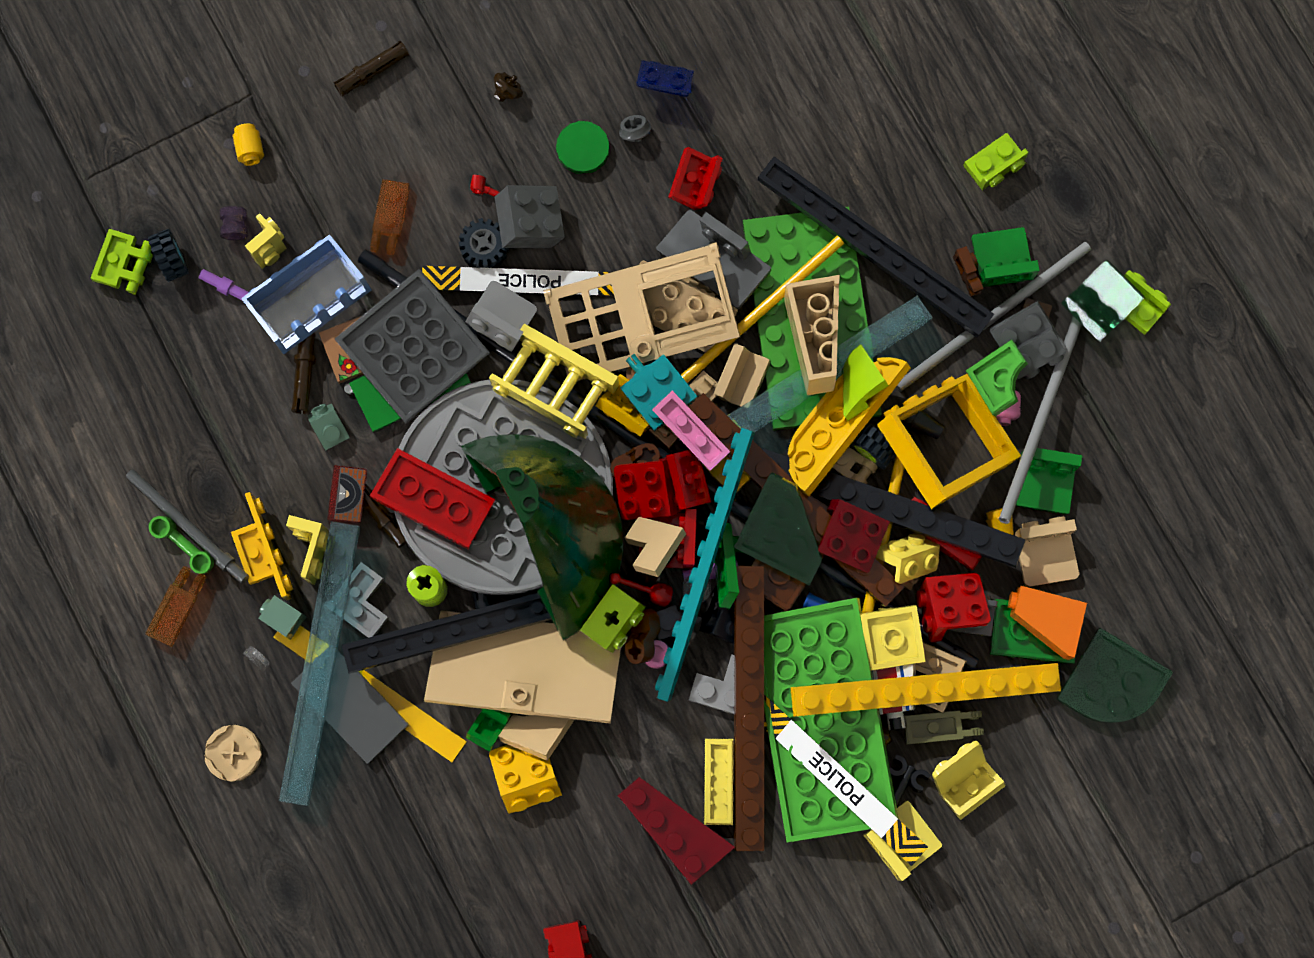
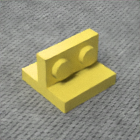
M916 605L898 608L882 607L878 608L879 611L860 614L871 670L926 662Z

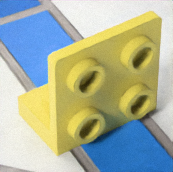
M289 515L286 526L293 531L292 535L296 536L298 540L310 543L301 577L308 583L315 585L316 580L321 579L325 567V563H322L325 552H329L333 537L330 536L331 532L322 523Z
M905 801L897 808L898 818L928 846L912 866L872 829L863 834L898 881L906 879L911 875L910 872L942 847V843L909 801Z

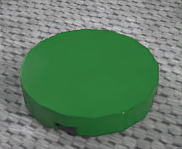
M578 121L569 124L561 131L557 138L556 151L560 163L567 170L575 174L592 173L605 164L609 156V141L606 133L600 126L592 122Z

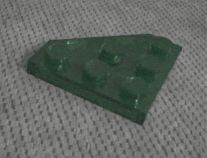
M771 472L734 548L810 585L823 559L821 553L818 552L817 540L797 484Z

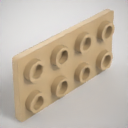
M644 260L640 262V264L647 263ZM693 277L644 290L652 324L665 332L725 316L722 301L717 298L718 295ZM733 307L734 315L736 316L738 309ZM715 344L698 349L706 353Z

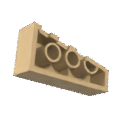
M840 275L788 283L785 286L784 302L807 396L831 392L835 389Z

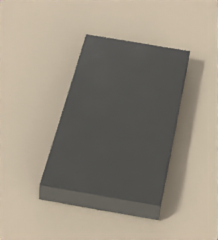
M333 644L291 683L367 764H370L410 725L359 671L351 674L348 673L344 655Z

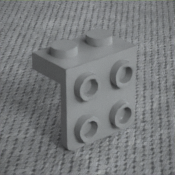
M491 281L471 310L465 323L512 352L523 334V331L520 330L523 324L528 325L537 308L534 304L497 281Z

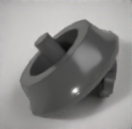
M629 116L621 122L619 135L626 141L641 142L642 138L650 133L651 124L644 116Z

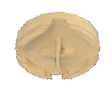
M238 725L223 726L216 730L207 740L205 746V763L210 772L219 779L230 782L244 780L252 775L258 768L262 757L261 743L256 734L248 728Z

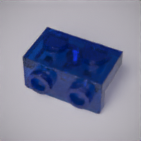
M642 60L636 85L640 88L688 97L693 87L694 71L683 67H673L654 61Z

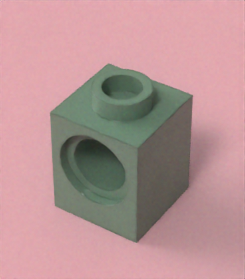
M274 595L272 599H267L259 610L261 615L258 618L291 640L306 619V616Z

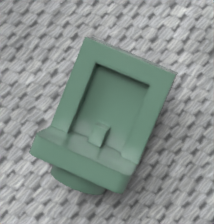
M332 403L327 406L326 404H321L311 410V414L308 415L309 422L325 451L350 438Z

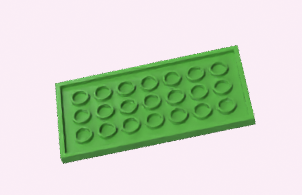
M803 213L743 220L744 238L749 243L751 253L768 264L772 270L753 292L755 308L832 241L835 236ZM845 243L803 280L840 275L836 380L843 374L846 359L860 344L873 361L857 254L855 250ZM783 298L757 321L761 354L771 361L765 374L773 431L799 428L826 394L825 392L807 396ZM881 407L872 418L881 417Z
M859 598L765 615L764 695L898 818L879 708L793 717L791 687L874 680L860 617L862 611ZM764 700V711L786 842L871 829L803 765L802 761H799L791 754L792 745L788 751L775 739L770 708Z

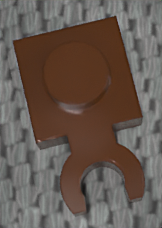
M967 246L957 249L953 259L962 281L966 283L970 297L981 294V290L984 288L976 274L978 262L974 253H970Z

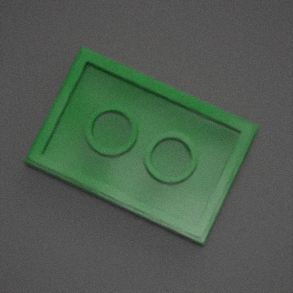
M994 600L998 601V604L994 611L990 655L1066 664L1075 663V658L1071 660L1063 659L1010 617L1011 608H1008L1009 600Z

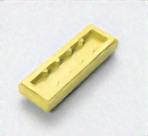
M705 739L704 825H733V739Z

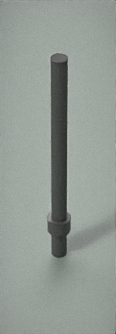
M134 469L126 474V478L216 560V565L224 572L228 571L241 584L249 579V575L235 563L236 559L228 552H223Z

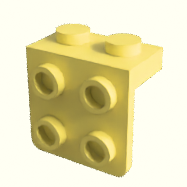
M978 741L963 745L955 756L940 762L932 773L940 797L960 820L1005 787L1004 781L986 762L982 747Z

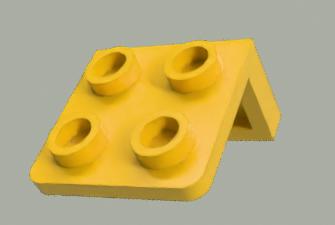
M510 745L490 751L489 757L499 792L508 814L520 812L527 807L542 802H549L556 797L562 796L550 758L547 761Z

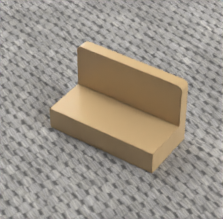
M734 344L713 394L721 400L750 410L771 361L768 358L750 352L741 345Z

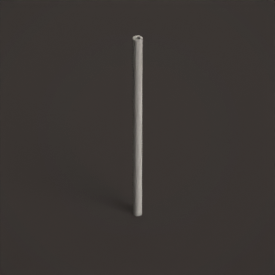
M1083 242L993 309L991 312L994 313V316L983 330L1091 251L1089 244ZM965 330L906 374L896 388L902 392L975 336Z
M1080 313L1074 314L1064 340L1066 345V353L1063 354L1064 359L1054 367L999 516V521L1008 524L1014 512L1084 320V315Z

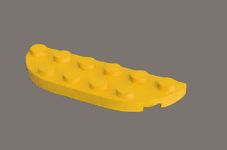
M882 357L877 358V361L873 362L889 386L866 400L869 408L849 421L843 415L842 374L835 382L834 391L826 392L799 426L788 449V456L790 457L789 473L796 485L807 496L812 494L911 369L906 361Z

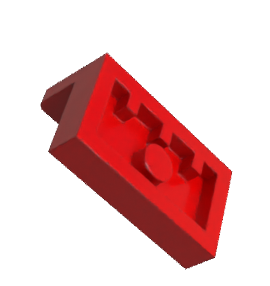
M691 450L666 455L679 510L711 502L702 462Z

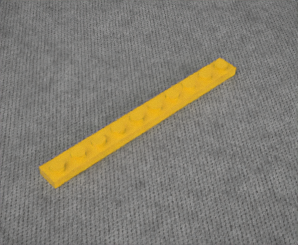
M1058 663L791 687V698L794 717L1061 691Z

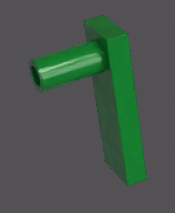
M728 523L726 524L714 562L719 607L730 608L739 594L735 553L759 555L762 550L761 539L734 536L732 534V525Z

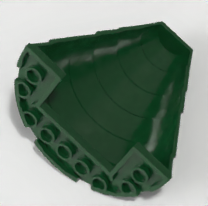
M519 434L498 435L474 440L462 445L461 448L485 494L488 495L503 487L517 513L543 584V588L537 590V593L559 635L565 641L580 631L612 586L610 582L611 574H619L623 555L622 524L611 492L597 472L582 458L569 449L546 439Z

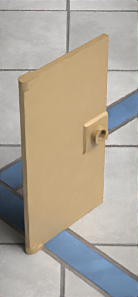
M440 611L439 619L460 613ZM542 622L433 651L424 702L610 724L621 648L619 650L615 649L612 653L581 631L563 641L553 623Z

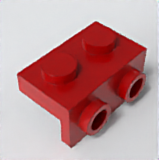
M690 147L685 148L668 198L694 210L709 205L714 196L713 187L715 181L722 172L720 165L723 158L718 155L711 158Z

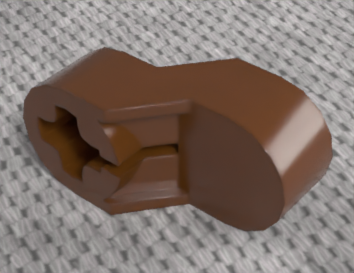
M641 444L616 457L611 463V473L614 476V468L620 464H631L636 461L637 463L657 461L661 459L660 452L653 444Z
M653 609L643 610L644 616L637 626L631 627V632L625 642L626 657L633 664L646 663L654 657V640L661 628L659 615Z

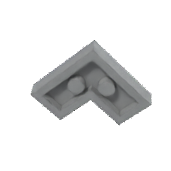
M360 562L327 607L368 638L376 636L389 618L367 601L384 579Z
M731 654L724 681L697 673L688 701L734 714V655Z

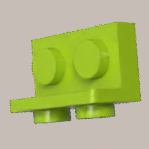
M1005 133L966 160L963 166L981 190L989 185L993 188L1004 180L1003 175L1009 171L1015 173L1026 164L1025 159L1029 152L1026 148L1021 151L1009 134Z
M1130 270L1127 271L1103 300L1144 335L1171 306L1164 293L1152 289L1146 284L1143 276Z

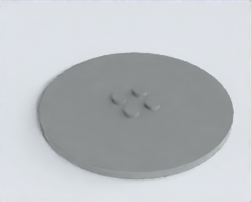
M490 380L464 385L434 401L411 424L399 446L400 450L485 494L461 446L489 436L513 434L534 436L557 443L574 452L597 472L613 495V478L609 456L602 438L587 417L582 425L587 427L588 436L586 439L580 436L574 438L563 431V426L510 396L504 398L492 390L493 386ZM514 380L512 385L526 392L531 382ZM542 386L535 398L549 405L556 393ZM565 400L559 412L573 418L579 408ZM503 487L488 494V496L496 499V502L469 550L394 511L401 533L415 555L425 565L437 569L444 580L466 590L489 595L522 594L543 588L522 523Z

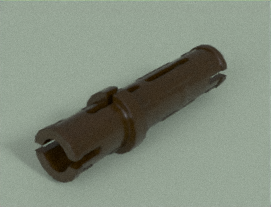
M398 41V43L370 59L365 64L359 67L356 65L352 68L353 71L333 82L338 93L343 97L360 85L365 86L368 84V80L409 56V52L405 45Z
M315 333L298 344L297 354L294 355L296 370L291 412L301 414V410L303 414L309 413L312 365L316 362V357L313 356Z
M364 482L362 506L378 523V529L380 531L384 530L396 547L401 548L407 542L401 533L395 513H390L383 504L371 499L370 494L372 490Z

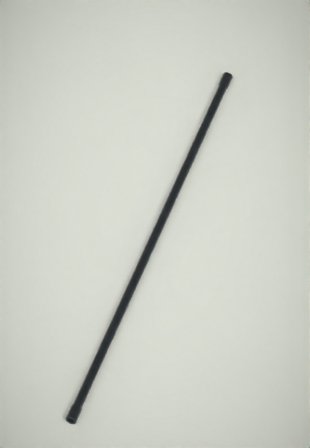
M365 249L358 258V263L374 274L383 277L396 287L407 279L406 276L389 266L386 261L368 249ZM453 309L465 323L467 317ZM467 325L484 346L512 364L519 352L514 349L512 352ZM527 359L521 371L534 379L541 367ZM550 374L543 385L557 393L563 382ZM572 388L566 400L579 408L586 397ZM594 404L588 416L633 446L637 447L641 444L650 443L658 448L661 459L666 457V455H670V453L643 435L640 437L636 433L628 431L623 424L614 418L606 416L602 410L596 407V404ZM705 478L709 496L714 499L719 486ZM734 498L731 511L771 537L777 525L737 498ZM825 557L822 559L816 569L861 599H865L866 590L856 580ZM876 601L874 607L876 609L882 608V606ZM890 602L886 606L891 608H898V606L892 602ZM919 621L922 640L931 646L966 660L964 670L972 671L979 661L977 657L944 637L939 642H930L928 632H924L922 622Z

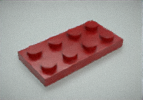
M399 448L396 449L370 494L371 499L468 550L496 502V499Z

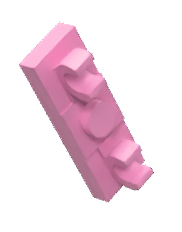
M673 390L652 409L709 471L730 453L726 446Z

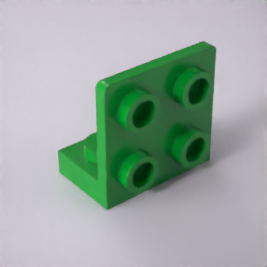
M1021 227L972 235L973 251L978 262V277L983 287L1034 280L1040 271L1038 260L1031 261L1025 228Z
M1037 448L1016 506L1067 515L1070 512L1075 471L1081 466L1082 455Z

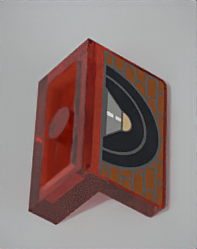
M334 465L327 517L329 524L340 525V522L361 523L367 470L365 468Z

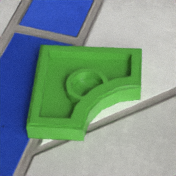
M1010 340L966 370L992 415L995 417L1018 402L1015 393L1016 379L1020 371L1028 364L1013 340Z

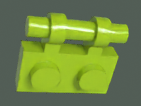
M109 229L91 275L92 281L119 289L122 279L129 281L126 291L136 294L139 285H143L145 279L143 274L147 263H151L153 258L149 241L144 240L141 249L135 248L137 241L135 236ZM130 257L137 259L133 271L126 270Z

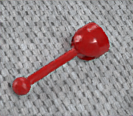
M613 573L610 576L612 584L621 583L649 593L650 600L656 605L666 607L671 601L673 589L669 585L656 583L649 588L623 579L617 573Z

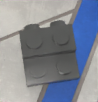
M1038 301L990 328V332L999 347L1013 340L1028 364L1020 371L1018 379L1023 376L1025 379H1030L1040 372L1039 367L1047 363L1053 366L1064 359L1063 354L1066 353V345Z

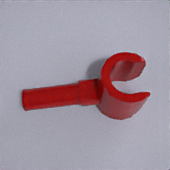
M472 176L470 188L473 193H485L494 197L499 193V191L485 186L486 178L484 176Z

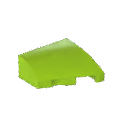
M861 344L851 352L843 367V415L847 421L869 408L866 400L889 386Z

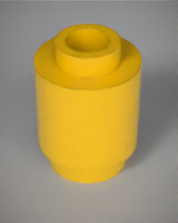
M250 123L236 126L234 128L233 141L237 160L246 166L258 164L264 157L259 131L255 128L254 124Z

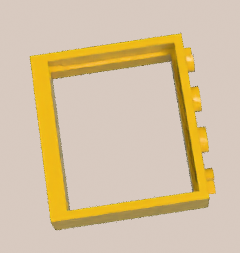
M968 374L957 379L951 376L941 383L942 387L940 388L933 385L922 393V397L919 398L916 394L903 402L904 406L901 408L898 405L893 406L890 410L883 413L885 418L877 424L931 509L1006 468L1021 457L997 418L992 415ZM952 395L994 459L943 487L901 421Z

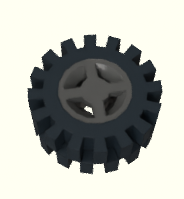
M483 218L478 219V223H475L474 220L471 221L470 226H465L463 228L464 233H460L459 248L464 261L470 264L471 267L494 268L493 266L495 265L499 267L502 264V259L505 260L507 258L506 253L509 252V248H502L499 223L496 222L494 224L491 219L484 222Z

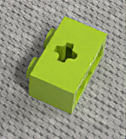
M612 584L580 631L613 653L615 649L619 650L625 644L628 638L626 634L630 628L640 623L644 616L643 610L645 606ZM613 616L617 617V619L619 620V623L617 625L613 624V621H611V618Z

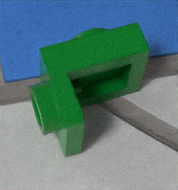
M482 709L467 732L466 738L490 752L499 739V734L508 723L510 713Z

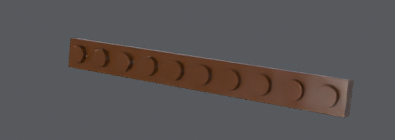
M702 393L689 408L730 451L726 456L732 460L734 449H731V443L736 432L740 433L741 429ZM752 441L743 472L820 545L831 515L811 496H807L802 492L794 480ZM834 559L884 608L905 587L895 582V577L876 559L868 573Z
M736 566L739 594L734 601V850L764 851V566Z

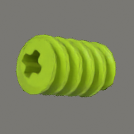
M427 565L418 566L407 577L408 591L419 604L425 607H434L444 601L448 587L437 569ZM427 583L432 586L428 589L426 587L423 588V585Z

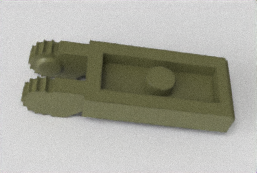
M960 711L904 716L906 745L961 740L963 737L984 735V729L980 728L962 730L961 720L979 719L982 717L981 711L962 713Z

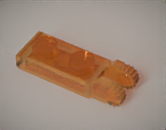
M382 179L372 228L371 252L377 253L380 247L381 235H388L387 254L394 255L397 239L401 235L410 190L409 183Z
M186 566L182 567L173 585L170 584L145 634L173 647L198 598L197 595L201 591L206 579L205 575L198 574L188 592L181 589L191 572V569Z

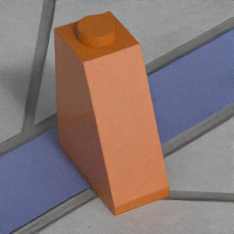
M1024 586L1017 588L1016 592H1011L1008 601V608H1011L1010 617L1063 659L1071 660L1075 658L1087 603Z

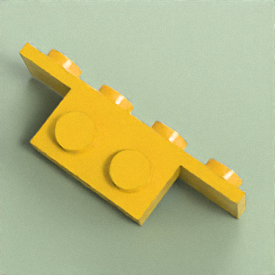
M251 492L245 493L255 523L232 531L231 534L244 571L249 575L248 582L252 585L274 576L281 597L286 601L292 598L289 591L293 590L289 576L287 574L283 576L280 565L284 564L279 549L274 550L271 542V539L275 538L273 530L269 523H264L262 514L266 513L260 497L256 498Z

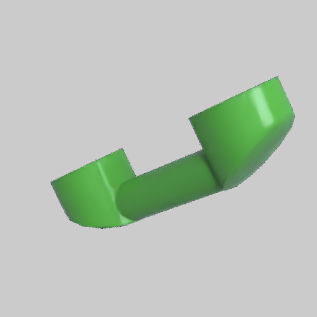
M156 516L150 521L149 532L155 538H169L191 557L189 564L195 573H208L213 568L214 558L206 551H200L177 531L175 522L171 518Z

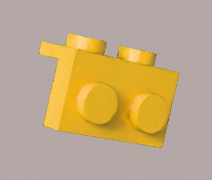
M620 374L618 376L619 386L613 394L609 391L604 393L599 398L596 407L602 410L606 416L614 418L623 424L628 431L636 433L641 437L650 426L621 391L620 387L628 382L629 379Z

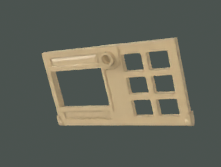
M717 242L709 244V246L554 289L543 290L546 304L549 305L558 343L572 351L595 344L600 361L597 365L612 372L631 367L626 360L629 357L631 358L633 354H636L641 363L657 360L663 354L668 357L740 337L720 262L721 256ZM714 271L725 316L655 335L644 290ZM612 285L616 303L594 309L589 291ZM582 293L586 312L564 317L559 299ZM618 310L623 329L601 335L596 316ZM589 319L593 337L571 343L566 325ZM625 336L630 355L608 361L603 342ZM565 367L566 373H567V376H568V374H569L568 369H569V368Z

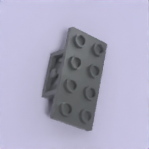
M688 210L656 247L657 252L664 257H669L717 242L731 304L733 307L740 309L772 271L771 267L751 253L748 241L706 212L700 217L692 210ZM714 271L692 276L720 297Z

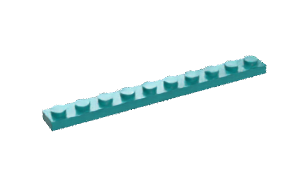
M741 428L740 433L736 432L731 443V449H734L732 460H726L722 473L723 476H726L723 487H718L714 502L718 503L715 514L710 513L705 529L709 530L706 541L702 540L698 548L697 556L701 557L698 568L693 567L689 577V583L692 584L690 594L685 593L680 610H683L684 613L681 621H676L672 631V636L676 637L673 648L668 647L663 663L667 664L664 675L660 674L656 682L655 690L659 691L658 699L667 702L672 699L755 435L753 431Z

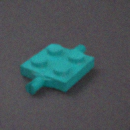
M636 354L631 355V358L629 357L626 360L635 371V374L620 389L654 432L665 423L652 409L672 390L687 406L698 398L664 354L653 363L645 366L637 358Z

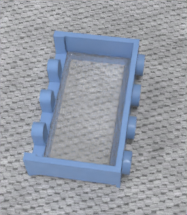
M329 234L323 240L316 242L305 253L294 258L283 269L272 274L269 279L258 287L250 290L241 299L281 352L285 354L372 289L364 276Z

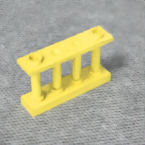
M523 324L520 329L523 331L520 337L523 347L502 379L493 373L490 375L489 379L493 386L492 390L504 398L507 396L514 398L563 426V431L574 438L580 436L586 439L588 436L587 427L582 425L602 392L608 390L613 394L619 386L618 376L530 326ZM537 350L545 355L546 360L526 392L512 385L530 354L532 352L535 353ZM562 364L569 368V374L551 403L547 405L535 398L555 365ZM585 377L592 381L593 387L574 417L570 418L559 412V409L578 379Z

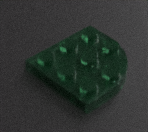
M1098 628L1056 700L1080 715L1094 721L1103 723L1123 722L1147 711L1158 699L1173 672L1104 629Z

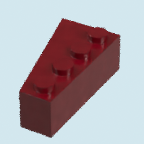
M640 777L617 795L691 885L735 848Z

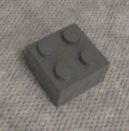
M507 185L495 196L502 248H552L565 238L557 186Z

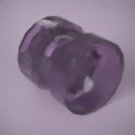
M238 206L221 208L220 219L223 221V226L220 228V237L226 240H242L247 238L248 229L245 226L247 210Z

